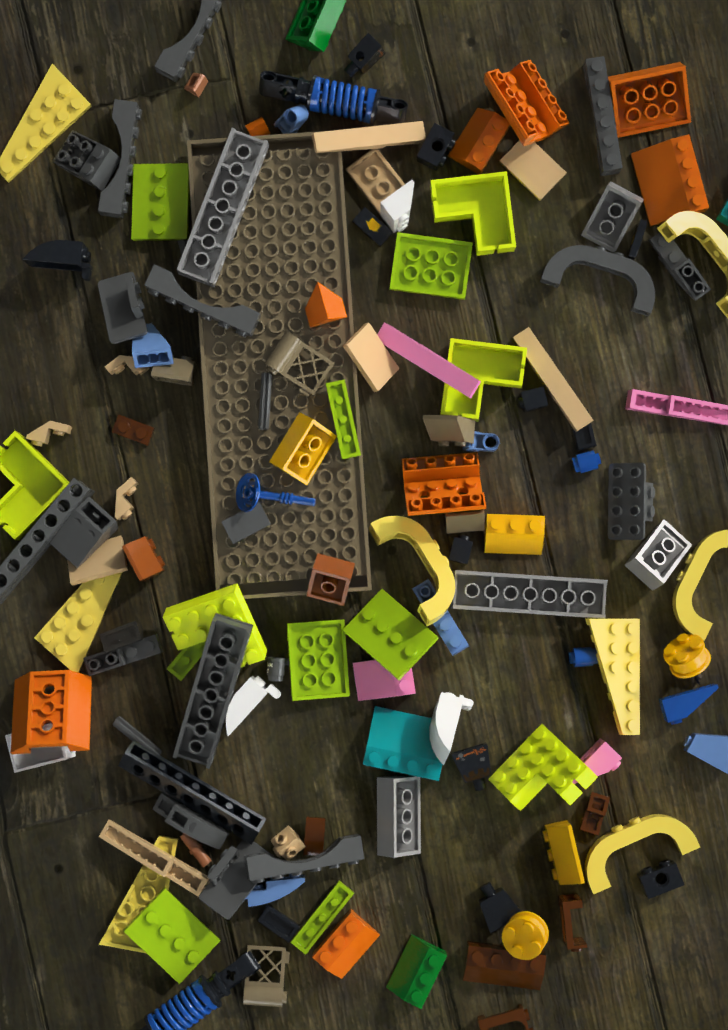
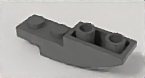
M660 232L648 240L668 272L694 301L711 290L694 264L685 257L674 240L668 243Z
M158 634L83 659L88 675L92 676L162 653L163 648Z
M165 793L160 794L153 807L154 811L166 818L165 822L184 834L216 849H221L229 835L228 831L197 812H193Z

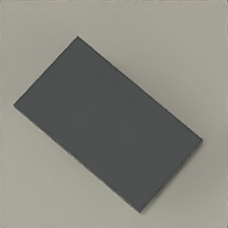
M260 502L256 504L253 510L249 512L241 511L222 521L233 544L271 525Z

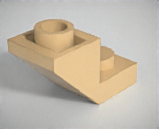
M119 355L105 366L111 375L114 373L117 375L122 372L126 364L135 375H142L149 370V367L135 368L133 357Z
M49 421L27 434L26 439L30 440L32 445L42 447V444L48 445L52 430L53 434L64 436L65 433H71L72 427L67 424Z
M132 477L116 491L115 518L119 521L121 519L126 520L133 514L131 511L134 507L125 498L126 495L130 496L137 490L136 486L138 483Z

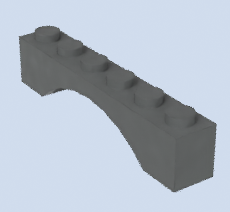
M201 0L200 12L194 26L181 41L162 51L154 66L157 73L176 83L179 78L184 76L185 66L188 61L191 62L194 58V50L197 45H201L204 39L203 34L206 29L211 27L212 17L215 12H219L222 0Z
M605 57L585 59L583 64V71L594 116L600 176L619 174L623 167Z
M114 99L112 119L121 137L122 154L119 168L114 178L100 194L98 212L101 216L124 218V213L128 211L126 197L127 194L130 195L131 183H129V177L133 176L134 167L131 163L132 157L135 158L136 156L135 139L139 137L137 122L142 117V109H140L137 102Z
M155 264L144 284L149 294L155 297L159 295L166 297L165 301L173 305L179 303L183 305L184 310L190 313L196 311L201 314V318L207 321H211V319L216 320L219 326L225 329L231 327L236 330V334L245 338L247 335L252 337L261 318L259 312L244 305L220 308L200 303L190 297L180 287L172 272Z
M358 834L338 837L325 851L304 860H281L264 852L244 855L247 879L253 881V883L264 882V878L272 877L273 880L281 879L284 877V874L291 873V876L303 874L302 871L305 870L317 872L321 871V867L325 866L338 868L341 866V863L348 862V865L358 864L359 860L364 859L362 840Z

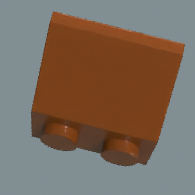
M144 536L122 546L139 581H146L165 571L163 568L165 562L161 555L157 556L154 551L157 547L152 538L148 539V537Z
M317 553L306 596L344 606L355 563Z

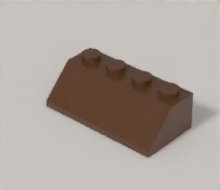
M467 941L463 981L540 990L545 972L546 954L542 950L534 959L521 960L513 957L503 945Z

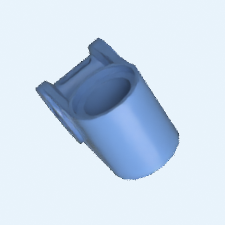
M297 105L287 109L275 121L274 126L278 127L283 134L297 133L299 128L308 119L309 113L304 105Z
M474 431V444L466 443V447H462V450L494 452L499 446V438L492 433ZM488 438H493L496 441V445L493 448H489L486 446L485 441Z

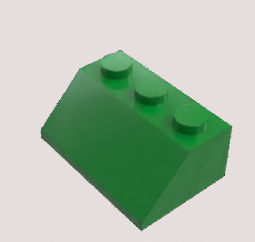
M302 0L285 39L310 51L324 52L336 28L339 16L343 12L346 0Z
M411 934L386 988L402 1000L422 1009L446 960V951Z

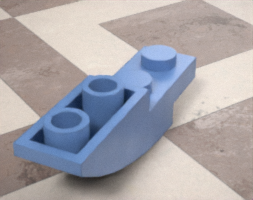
M429 579L412 589L420 603L431 599L436 594V590ZM448 610L442 618L433 623L452 656L469 647Z
M289 873V876L273 880L272 877L267 878L266 886L257 884L247 896L248 907L270 903L288 895L305 882V875L291 876V873Z

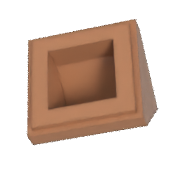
M193 73L184 89L199 97L208 80L203 74Z

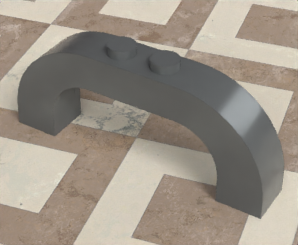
M585 245L570 246L557 252L549 260L542 273L540 283L556 288L560 285L564 271L576 264L586 265L621 276L631 283L634 290V299L630 311L649 316L652 313L655 302L653 281L644 267L634 260L624 257L622 253L606 252V249L600 246H595V248Z

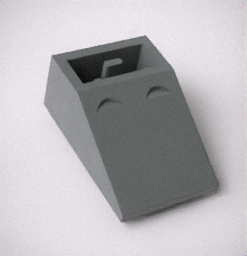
M72 130L52 162L90 186L103 191L117 170L121 158L110 148Z
M88 496L73 511L50 544L78 569L118 530L117 521Z

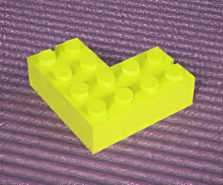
M507 171L431 180L430 191L433 202L434 223L472 219L476 256L494 254L495 250H497V253L515 251L516 241Z
M450 338L448 361L478 379L481 383L472 398L444 383L440 415H460L479 422L484 384L522 389L527 348Z
M14 431L3 442L9 448L6 449L0 446V471L14 484L0 499V525H3L2 528L14 540H20L35 525L70 482L19 432Z
M237 583L166 608L163 619L169 632H172L171 636L178 651L205 642L211 622L215 614L218 613L253 625L241 668L245 667L246 662L248 665L265 660L267 648Z
M541 724L488 780L521 811L547 783L571 806L583 793L572 781L575 779L586 790L598 776L551 731Z

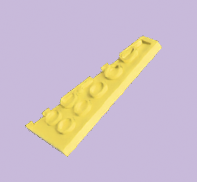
M53 64L50 66L0 157V174L8 183L92 107Z
M123 572L82 583L34 637L71 671L80 673L84 662L83 658L88 654V650Z
M586 619V623L589 625L592 633L590 635L591 640L596 647V657L602 678L608 688L609 693L607 695L613 705V715L619 735H640V619Z
M159 835L154 845L175 857L178 838ZM143 865L99 945L146 953L123 930L164 887L169 890L171 879L166 876L163 877Z

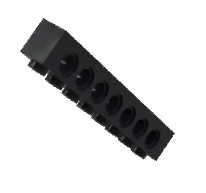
M134 740L125 751L118 765L251 845L266 821L265 817Z

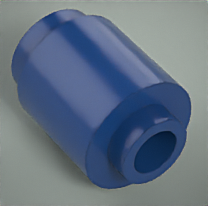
M594 450L577 454L576 457L572 458L575 473L599 469L598 465L601 464L599 453L595 454Z
M573 648L572 652H569L570 664H573L574 667L598 664L596 648Z

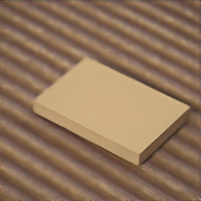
M519 140L499 160V163L539 201L567 173L536 143L523 146Z
M371 149L346 168V172L379 214L381 202L405 185L378 149Z
M365 323L343 345L374 392L379 391L399 370L398 365L370 323Z
M122 536L107 539L78 569L68 561L71 585L74 586L128 571L126 555L122 548L124 545Z

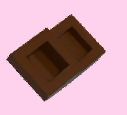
M591 792L579 831L599 836L610 797Z
M306 816L304 840L306 847L304 848V855L316 856L323 852L326 818Z

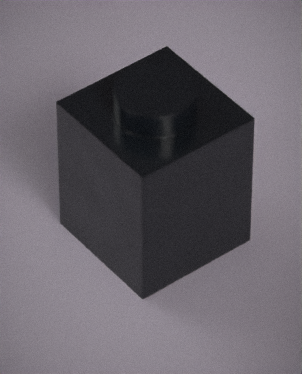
M544 387L523 391L519 394L520 397L517 398L519 408H523L524 413L548 406Z
M458 535V538H453L448 560L468 564L473 541H469L470 537Z

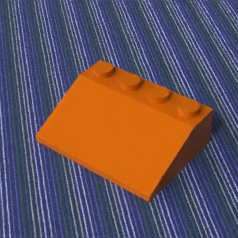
M681 62L608 77L618 138L691 123L686 66Z
M689 134L669 139L630 154L641 196L644 199L643 203L650 227L664 223L679 212L694 211L705 213L709 205Z

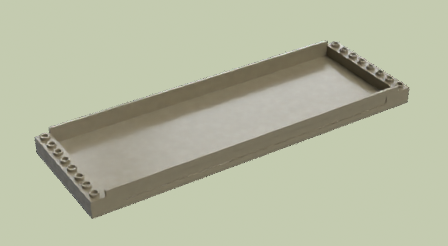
M315 132L253 136L263 141L267 140L269 148L214 288L196 281L197 301L220 308L244 305L261 314L252 337L247 335L245 338L236 334L235 329L231 327L225 329L218 325V321L213 319L207 321L201 318V314L198 313L216 590L237 583L244 599L307 595L317 553L355 563L348 592L372 590L357 368L343 347L354 335L342 151L315 153L312 133ZM228 138L187 140L192 228ZM317 282L342 298L347 318L310 328L305 307ZM285 331H287L334 362V365L315 395L310 394L309 397L298 391L300 387L281 374L277 373L276 376L272 374L269 429L260 430L258 423L261 374L270 373L266 370L268 366L265 365V362ZM302 348L299 353L300 361L311 360L310 352ZM323 360L315 361L317 373L325 371L329 365ZM312 362L301 364L303 375L314 373ZM299 365L291 366L287 374L293 378L301 376ZM315 376L304 378L306 386L313 390L317 384ZM345 379L361 456L342 460L336 437L308 485H305L269 461L299 412L314 419L337 435L326 383ZM246 473H253L258 477L261 491L285 492V494L288 492L289 495L293 493L295 496L315 498V506L296 503L289 505V502L288 504H285V502L282 504L280 501L259 498L258 502H260L271 525L235 544L232 543L222 524V521L241 512L236 502V489L240 479Z

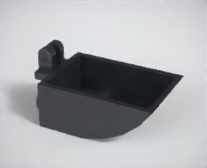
M68 240L48 241L35 247L22 259L29 267L82 272V278L85 281L91 280L93 267L90 264L91 252H89V249L83 242Z

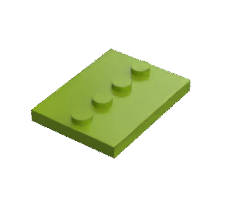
M188 163L133 164L131 239L133 241L188 240L190 212Z
M397 232L389 290L465 300L473 242Z
M383 589L343 629L347 636L398 681L439 639L436 634Z
M345 620L287 623L292 701L350 696L346 635L343 632Z
M165 887L123 930L179 984L220 942V939Z

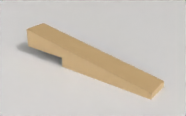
M423 121L315 132L312 133L315 153L420 144L425 141L426 135Z
M528 327L515 335L513 339L517 346L527 348V361L574 431L577 432L594 421L531 329Z
M111 820L107 821L99 835L101 839L159 875L166 876L198 897L209 883L207 875Z

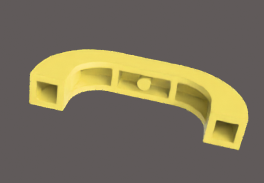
M683 211L673 215L657 227L668 243L681 234L695 237L724 272L728 281V238L713 220L698 212ZM728 289L724 297L716 303L727 318Z
M387 516L372 522L369 532L378 546L391 539H402L410 543L435 582L436 594L431 599L421 603L417 611L426 626L435 623L446 613L455 593V580L447 557L442 556L437 541L431 538L427 530L410 518Z
M728 530L714 532L702 539L695 547L693 553L688 554L685 560L687 565L684 571L681 570L676 578L678 583L672 600L676 620L688 634L698 635L703 641H705L713 623L696 614L692 606V595L711 556L721 548H728Z
M654 814L643 818L635 817L630 819L627 825L622 826L620 824L612 827L611 832L606 833L594 842L585 860L586 880L593 894L610 888L611 885L605 872V864L609 855L622 847L655 833L670 835L679 853L682 855L700 848V845L693 832L685 824L671 816Z

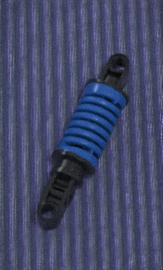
M263 71L260 74L259 93L262 96L292 101L295 104H306L308 112L319 113L322 111L323 114L329 112L331 116L336 114L337 117H341L343 115L345 119L350 117L351 120L358 119L359 122H365L373 125L375 120L392 124L405 123L408 108L407 102L402 99L381 96L380 89L368 88L365 94L366 88L363 86L360 87V91H358V85H354L351 90L350 83H347L344 88V83L339 82L337 87L336 80H333L331 85H329V79L326 78L324 80V78L317 77V75H314L312 80L308 81L303 77L297 78L272 71Z
M248 951L220 973L214 971L209 978H206L204 975L199 976L197 980L191 983V986L185 988V991L181 990L179 995L173 996V999H169L167 1004L163 1003L161 1009L156 1008L154 1010L155 1014H146L144 1016L146 1026L140 1030H187V1028H191L193 1024L199 1022V1019L209 1015L212 1010L222 1007L221 999L231 994L230 989L256 973L261 966L252 952ZM231 972L236 973L234 975L235 979H230Z

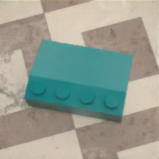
M375 706L363 765L439 781L442 763L436 757L430 742L429 727L432 718Z

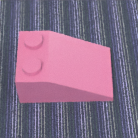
M375 659L353 663L358 701L416 694L412 668L398 681Z
M599 739L580 758L597 776L608 773L610 770H616L621 764L620 760L622 759L602 739Z

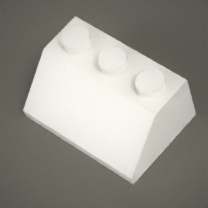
M410 180L380 204V216L393 233L396 231L401 232L408 227L407 223H409L414 190L413 180Z

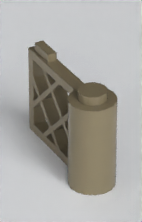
M285 331L265 362V365L268 366L266 368L267 371L275 376L277 373L281 374L300 387L298 391L309 397L310 394L315 395L334 362L302 342L293 334ZM302 348L310 352L311 360L300 361L299 353ZM323 360L329 364L325 371L317 373L315 361ZM312 362L314 373L303 375L301 364ZM299 365L301 376L293 378L287 374L291 366ZM315 376L317 384L313 390L306 386L305 377Z
M247 945V952L251 951V949L260 950L264 955L258 962L259 964L267 958L273 965V968L266 974L259 969L258 971L263 977L258 981H249V977L245 979L243 1005L282 1007L283 1003H287V991H284L285 963L289 964L290 951H286V947ZM263 950H270V952L266 954ZM273 951H282V958L275 965L268 955ZM280 963H281V971H280L279 968L277 967ZM276 969L280 974V983L271 982L267 975Z

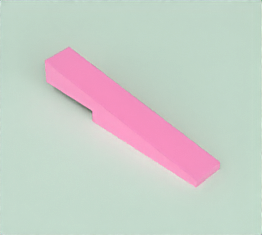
M383 323L377 334L385 346L469 398H472L481 383L478 379L387 323Z
M635 389L628 390L626 410L728 426V405Z

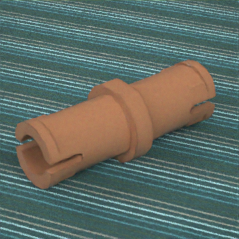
M184 833L180 836L190 850L189 853L194 855L203 868L212 861L202 848L201 842L199 843L196 839Z

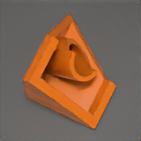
M317 282L305 307L310 328L347 318L342 298Z

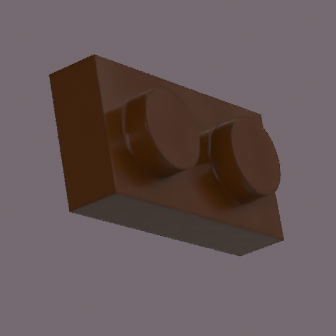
M118 414L112 433L149 446L155 428Z

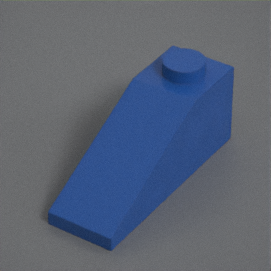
M713 683L660 698L659 703L664 720L668 723L671 722V725L681 723L683 718L688 717L719 688L718 684Z

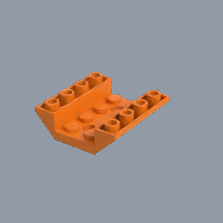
M531 60L520 62L510 72L503 74L499 69L485 73L484 83L523 146L544 140L570 124L566 114L559 107L556 98L551 94L546 82L541 78L535 64Z
M478 452L402 459L407 516L486 509L484 492L482 493Z
M71 670L33 671L17 678L14 683L10 753L25 754L31 753V748L55 746H68L70 751L90 750L92 676ZM49 686L55 688L51 694L44 693L45 689ZM52 723L53 727L49 731H44L42 729L44 724Z

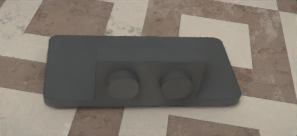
M128 272L99 281L98 288L111 344L146 335L148 331L143 313L145 305L142 297L139 295L142 292L139 282H136L135 274Z
M612 463L609 465L608 538L610 540H643L645 538V522H653L655 508L653 506L655 488L653 483L646 482V465L644 463Z
M242 840L236 848L231 846L229 849H225L220 856L221 860L217 865L214 864L209 869V875L207 876L209 883L199 895V899L224 919H231L257 885V883L247 879L244 855L264 852L272 857L274 856L257 843L253 842L251 845L245 840Z

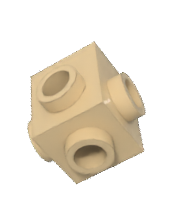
M289 825L271 839L274 845V853L279 858L282 856L286 860H290L306 847L299 835Z

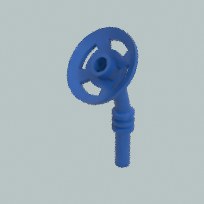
M253 473L243 475L236 489L237 505L244 512L253 510L259 498L280 501L282 504L284 502L288 504L289 502V505L296 503L315 506V498L295 496L293 493L289 495L288 492L285 494V492L261 491L259 479Z

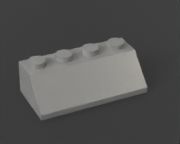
M377 777V855L396 858L421 854L420 777Z

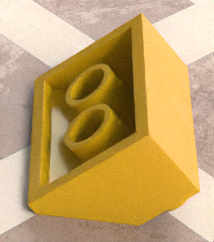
M299 412L269 462L303 484L308 485L337 435L314 419Z
M486 514L484 553L542 555L545 516Z
M564 820L544 825L545 831H542L544 841L549 843L550 849L547 850L549 862L553 861L554 869H551L554 881L557 880L559 885L585 883L571 824Z

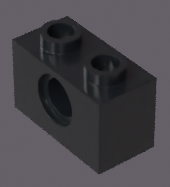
M434 123L417 154V162L438 171L439 167H443L447 160L445 155L448 150L452 151L456 140H454L455 133ZM434 145H440L442 146V150L434 151L432 147Z
M663 860L658 863L659 866L654 868L651 866L645 867L640 870L641 873L637 874L644 894L648 899L684 886L677 864L673 860ZM663 873L664 880L656 882L657 874Z

